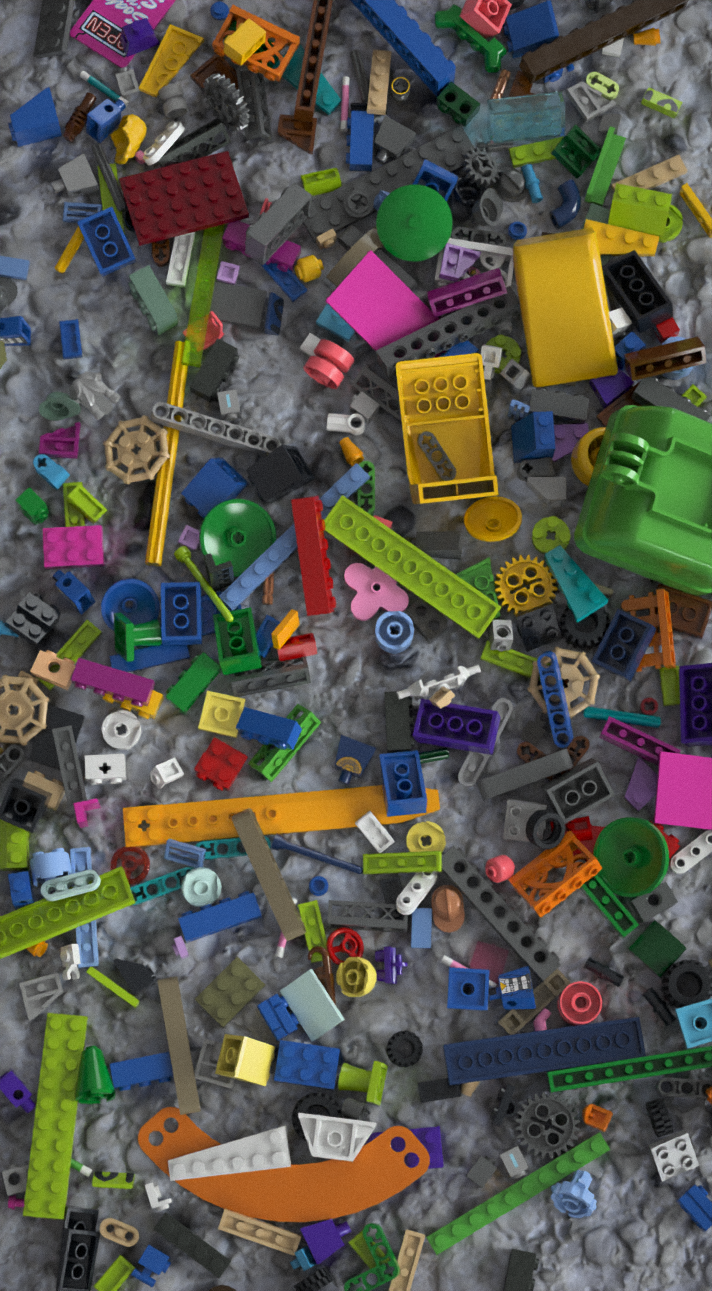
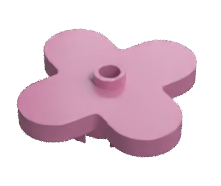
M353 563L346 568L344 574L345 583L357 592L351 602V613L356 619L360 621L370 620L379 609H383L386 612H404L407 609L409 603L407 593L396 585L397 582L376 567L370 569L362 563ZM373 586H379L380 590L375 591Z

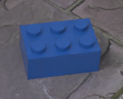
M112 207L77 222L102 277L136 262Z
M200 582L161 583V637L163 645L202 644Z
M280 1040L274 1082L334 1091L340 1049Z

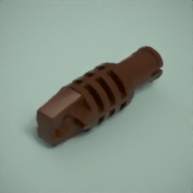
M87 92L80 106L75 107L63 134L67 141L73 142L76 136L83 130L87 122V114L97 99L95 95Z

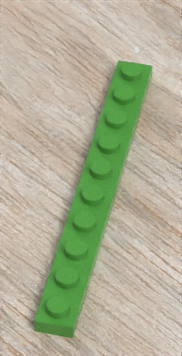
M599 1132L426 1238L436 1255L598 1158L609 1151L610 1148Z

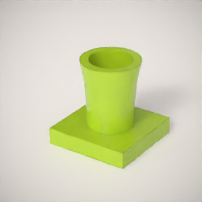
M374 1061L372 1071L343 1063L339 1075L338 1089L339 1091L367 1093V1102L380 1106L388 1066L382 1062Z

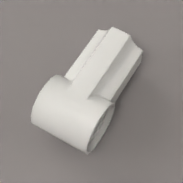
M328 413L327 431L360 435L365 431V421L360 414L343 415ZM355 421L361 423V426L358 428H354L351 425Z

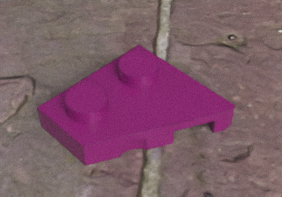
M76 422L72 427L60 428L53 433L41 435L39 455L45 454L48 457L78 459L81 423Z

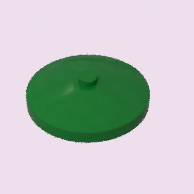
M416 184L402 186L391 192L382 202L376 219L377 233L383 246L395 257L411 262L424 261L437 255L447 244L453 226L452 214L445 199L435 190Z
M230 499L214 506L204 517L199 530V546L203 557L211 553L215 565L231 561L234 577H239L276 541V530L270 515L258 504L245 499Z
M625 817L611 822L601 831L594 846L593 856L597 858L602 867L597 875L613 893L623 897H639L652 892L663 881L668 870L669 850L664 836L656 826L641 818Z

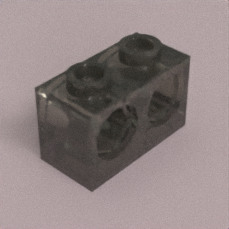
M420 598L404 613L411 618L414 628L431 644L447 630L448 621L441 613L437 614L432 606ZM422 608L426 611V614L418 616L415 611ZM433 622L437 623L439 629L431 630L428 625Z

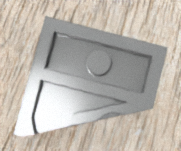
M583 81L568 88L565 92L585 122L614 108L617 104L614 100L609 101L601 96V92L592 89Z
M58 972L19 983L29 1021L36 1018L63 993Z

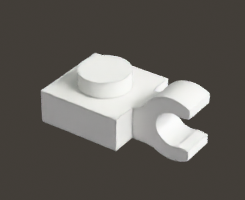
M482 345L481 356L483 365H485L484 379L491 380V378H494V367H500L502 348Z
M78 944L60 947L62 966L66 967L63 971V979H71L70 973L73 980L79 979L80 973L77 965L81 964Z

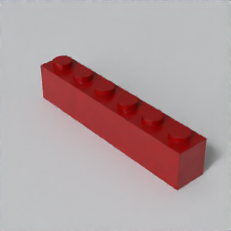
M319 495L292 499L291 503L307 616L332 613L334 608H336V599L334 596L332 597L333 579L329 575L331 562L326 554L328 541L326 538L324 539L325 521L321 517V511L323 510L322 501L319 500Z

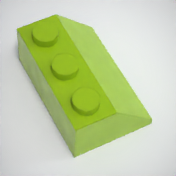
M616 183L608 224L663 237L672 194Z
M0 819V871L29 870V832Z

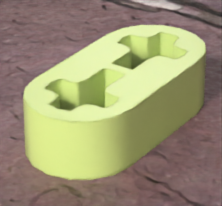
M591 72L587 75L585 83L592 89L601 92V96L608 100H613L617 97L619 86L615 81L598 72ZM595 78L597 79V83H594L593 85L591 84V80H594ZM611 87L614 88V89H613V92H611V93H608V92H607V90L610 89Z

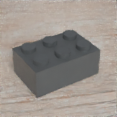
M593 758L541 786L553 812L561 816L564 824L615 796L598 761Z

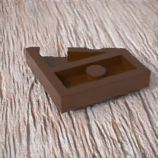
M280 114L278 135L313 155L317 118H313V121L309 122L294 119V115Z

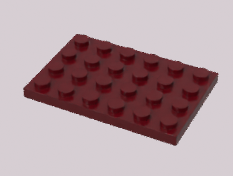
M228 151L119 178L139 246L249 218L244 197Z

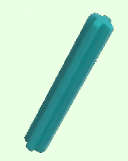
M587 707L583 713L585 718L607 721L610 716L626 724L659 728L661 724V718L658 716L596 707Z

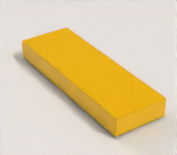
M688 183L681 186L679 194L708 237L711 238L712 218Z

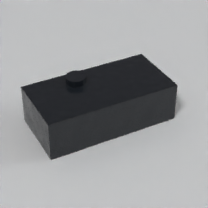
M635 250L602 266L605 284L639 333L673 317L672 302Z

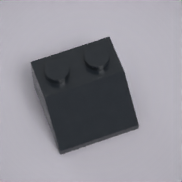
M15 778L10 781L0 806V819L33 833L46 811L52 793Z

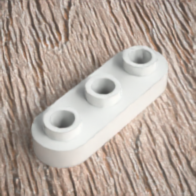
M180 121L170 122L166 126V130L156 137L155 143L144 151L143 160L147 165L156 163L183 133L185 128Z
M712 830L705 831L671 858L669 865L674 873H685L712 852V843L708 841V837L712 836ZM693 848H697L699 850L698 855L693 854ZM678 860L683 861V867L677 865Z
M418 872L414 875L396 900V909L399 913L409 915L415 911L436 883L437 872Z

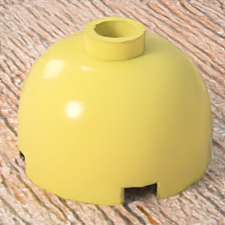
M348 957L344 963L338 966L336 982L337 985L341 986L343 990L341 992L348 997H362L370 993L375 987L377 973L374 966L368 960L361 957Z

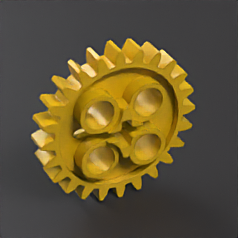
M520 555L519 561L512 557V564L506 561V568L500 567L499 571L502 574L496 575V578L500 581H495L494 583L495 586L499 587L495 589V593L500 594L497 597L498 601L503 600L501 607L508 606L507 612L513 609L515 610V615L518 612H523L548 602L552 603L550 599H555L556 595L552 592L557 591L558 587L552 585L556 584L557 581L556 579H551L553 575L551 572H548V566H543L544 560L538 563L537 557L532 561L530 560V555L527 556L526 560ZM527 570H532L535 572L536 576L530 578L525 574V572ZM515 578L518 584L510 585L508 579ZM537 579H541V580H542L541 582L533 583V582L536 581ZM523 583L525 585L531 584L528 590L525 587L522 588ZM536 587H540L543 589L544 593L542 595L535 594L533 589ZM520 589L514 594L510 593V591ZM523 595L526 601L520 603L516 600V597Z

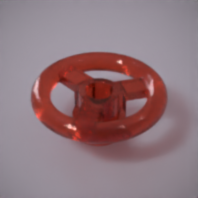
M124 846L114 853L111 859V870L117 868V860L120 858L129 885L141 882L148 875L150 860L142 848L138 846ZM124 852H137L142 856V859L137 860L131 855L125 856ZM129 861L134 863L131 868L127 867V862ZM144 865L142 873L138 877L130 879L131 872L137 866Z

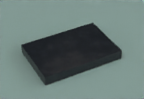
M48 704L47 727L37 734L28 760L60 770L52 729L72 725L76 744L85 716Z

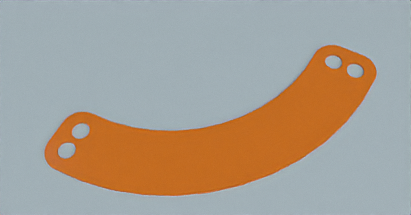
M166 1107L160 1110L141 1127L138 1134V1143L142 1151L169 1177L168 1160L221 1145L202 1131L186 1114L180 1115V1110L176 1107ZM167 1118H174L178 1122V1129L173 1133L167 1132L164 1128V1122ZM393 1126L364 1145L353 1162L330 1159L318 1163L291 1164L290 1167L175 1180V1182L207 1202L251 1218L277 1222H311L353 1214L383 1202L404 1190L421 1177L429 1167L430 1156L427 1149L408 1128ZM153 1131H159L163 1135V1142L158 1146H154L149 1142V1135ZM395 1137H401L405 1140L406 1146L401 1152H396L391 1148V1141ZM410 1152L417 1154L419 1157L418 1165L413 1168L406 1166L404 1163L405 1155Z

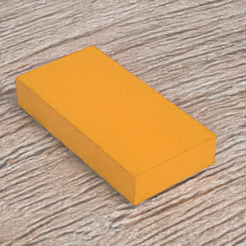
M291 609L271 633L275 649L280 650L300 625L298 611Z

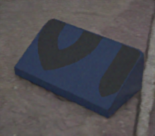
M273 292L269 293L264 329L268 335L279 336L284 300Z

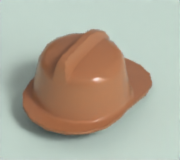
M452 885L438 887L434 891L431 900L434 923L443 932L451 933L457 931L462 926L465 916L462 894Z

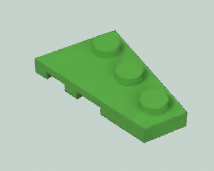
M490 557L456 574L498 604ZM500 611L493 620L500 618Z

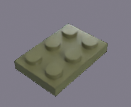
M237 956L195 1000L224 1028L266 985Z

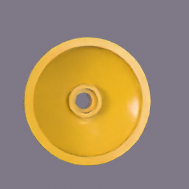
M497 496L486 497L474 502L464 515V525L467 532L472 537L487 542H496L509 538L517 532L522 523V513L519 506L510 499Z

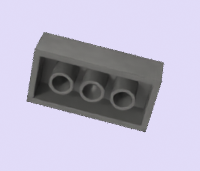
M296 183L286 187L281 197L271 203L269 210L259 216L255 225L248 227L246 231L245 253L261 265H264L310 216L312 195Z

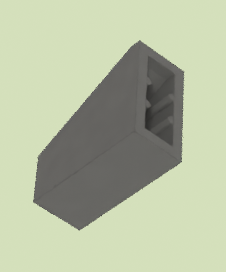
M417 532L416 538L412 537V544L430 557L460 560L464 532Z

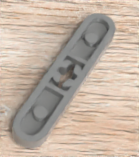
M505 698L498 699L491 709L498 711L501 717L495 745L513 710L511 701ZM469 752L458 774V781L463 787H472L477 782L490 756L489 754Z

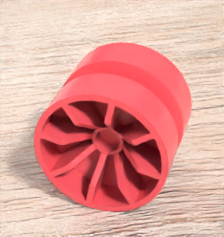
M321 339L314 349L316 356H310L303 369L318 383L331 389H337L344 379L342 372L347 373L354 363V358L339 345L329 340Z
M584 981L569 984L560 993L557 1000V1009L560 1017L572 1026L589 1024L599 1015L602 1008L600 992L595 986Z

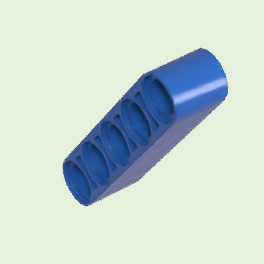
M545 651L538 657L537 666L554 743L560 748H565L574 738L557 656L552 651ZM543 657H550L552 664L550 666L545 665ZM547 676H553L556 679V684H549ZM551 695H557L560 698V703H553ZM561 714L564 717V722H557L555 715ZM560 733H565L568 736L567 742L560 740Z

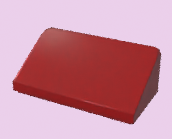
M309 633L290 637L280 650L277 649L279 660L285 661L316 655L317 647L314 634Z
M589 816L575 818L565 824V834L571 831L579 841L593 839ZM550 822L551 832H552V831H553V822Z

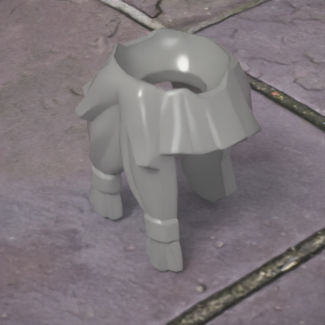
M85 371V373L79 374L69 387L70 399L78 404L82 403L93 414L94 418L99 420L104 415L111 413L113 410L112 403L115 404L121 396L101 382V372Z

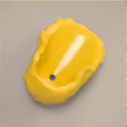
M134 114L124 115L118 129L110 134L116 147L114 162L119 165L125 164L129 158H134L135 153L139 150L146 136L147 127L145 122Z

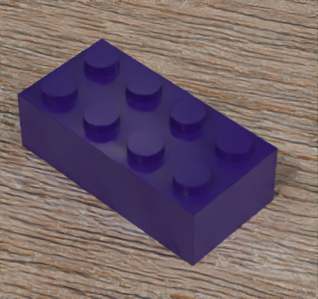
M712 663L679 666L681 744L688 747L712 745Z
M421 698L413 737L416 742L493 755L501 717L498 711L452 703L440 709L434 706L430 700Z
M440 1126L409 1129L429 1153L430 1164L428 1169L444 1168ZM383 1132L371 1133L364 1145L374 1140ZM395 1137L392 1139L391 1148L394 1151L401 1152L405 1149L406 1143L403 1138ZM407 1153L404 1157V1163L410 1168L416 1167L419 1163V1157L415 1153Z

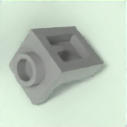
M128 66L117 69L118 73H115L114 76L117 80L121 96L140 91L133 69H128Z

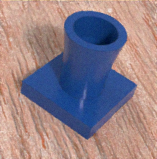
M449 967L447 1009L488 1011L490 970ZM466 987L471 989V993L468 995L463 992Z

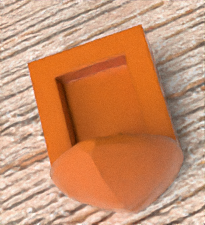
M592 1103L586 1105L582 1110L584 1123L603 1132L606 1131L613 1113Z

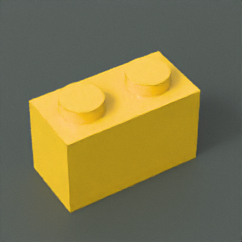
M248 18L244 23L238 25L232 35H228L225 38L224 53L239 65H242L265 43L266 31Z

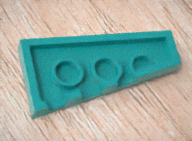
M301 44L282 75L297 90L305 53ZM280 60L273 66V69L280 65ZM321 73L315 105L327 115H330L340 105L341 98Z
M561 545L544 555V559L554 579H556L561 593L564 594L569 609L574 614L576 623L608 603V599Z

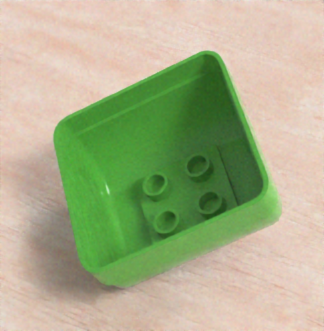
M628 405L613 412L606 426L575 529L574 541L576 546L587 555L695 596L712 593V423L678 409L664 406Z

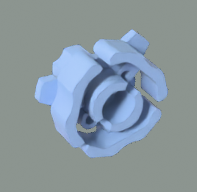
M576 1170L571 1182L563 1181L562 1184L556 1183V1185L551 1186V1199L554 1202V1206L560 1212L565 1213L568 1210L570 1217L582 1218L590 1216L593 1210H596L597 1201L593 1199L594 1194L588 1190L592 1180L590 1174L586 1171Z

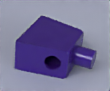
M147 18L135 20L133 23L122 27L120 42L127 57L160 45L154 29Z
M618 368L616 375L590 379L589 385L605 409L631 389L634 381Z
M10 1068L0 1077V1090L16 1108L21 1106L28 1114L36 1107V1104L30 1098L32 1092L14 1070ZM20 1090L23 1094L21 1097H16L14 1092Z
M332 1219L300 1229L317 1264L344 1246L341 1237L351 1232L347 1221L335 1226Z

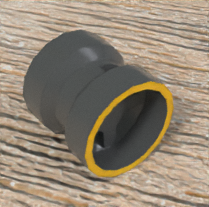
M397 77L391 85V96L398 102L407 100L410 93V83L404 77Z

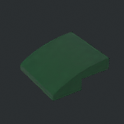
M575 124L551 151V154L578 179L597 158L601 149Z
M654 920L628 949L647 968L661 978L687 948L660 923Z

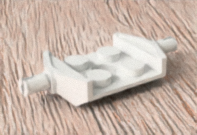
M478 664L469 668L459 666L455 674H449L443 677L444 680L439 682L436 680L425 683V686H423L420 679L410 685L408 689L396 692L397 697L400 700L410 696V698L413 697L418 701L421 698L427 699V697L433 696L442 686L448 689L455 688L456 690L464 685L470 675L480 673V667Z

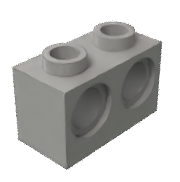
M26 1161L25 1166L18 1167V1164L6 1166V1171H2L7 1196L26 1192L29 1161ZM14 1173L20 1176V1182L17 1185L10 1183V1177Z

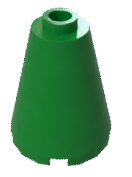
M88 1046L81 1054L75 1101L79 1100L81 1104H99L101 1099L106 1098V1102L115 1099L116 1094L103 1052L97 1046Z

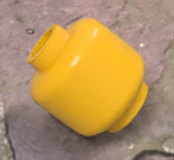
M309 255L298 259L296 265H294V270L299 280L309 282L321 277V270H324L321 259H317L314 255Z

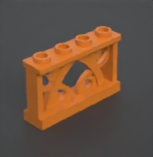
M232 5L226 20L212 42L214 52L221 57L227 56L224 53L223 39L235 32L228 30L233 20H236L237 28L240 23H244L249 18L266 31L264 44L268 50L252 54L243 65L247 66L254 73L260 72L264 74V77L270 81L276 80L280 82L285 69L300 45V37ZM269 38L275 39V42L271 43L274 47L268 43ZM286 46H289V49L285 57L283 58V56L279 52ZM276 55L280 60V65L272 69L267 66V63L273 62L275 64L272 56Z
M569 831L556 847L543 851L508 880L514 890L541 918L561 901H564L576 889L580 888L591 877L595 876L602 867L597 858ZM578 849L581 854L574 856L573 851ZM580 859L588 860L584 864L582 862H575ZM567 866L562 881L545 883L548 879L549 870L553 867L563 868ZM528 887L533 889L530 895L524 891ZM539 891L540 899L535 901V895Z

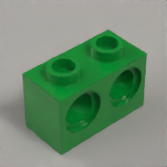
M30 487L15 500L19 510L35 526L38 523H43L48 518L47 514H49L46 503Z

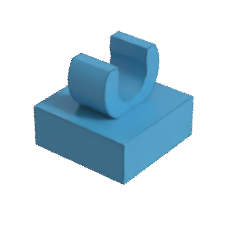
M308 1246L295 1252L297 1259L290 1262L293 1269L301 1266L303 1271L317 1264Z

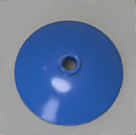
M133 578L123 579L111 585L106 590L101 601L102 617L106 625L113 631V613L121 612L133 622V625L157 619L160 610L159 599L154 589L146 582ZM127 601L133 602L131 606H126L125 604Z

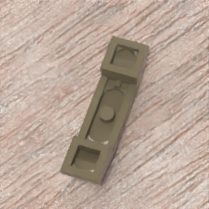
M376 226L360 238L326 276L336 287L368 251L371 250L375 253L383 247Z
M557 968L533 990L536 1009H512L498 1023L509 1035H515L571 984L570 981Z

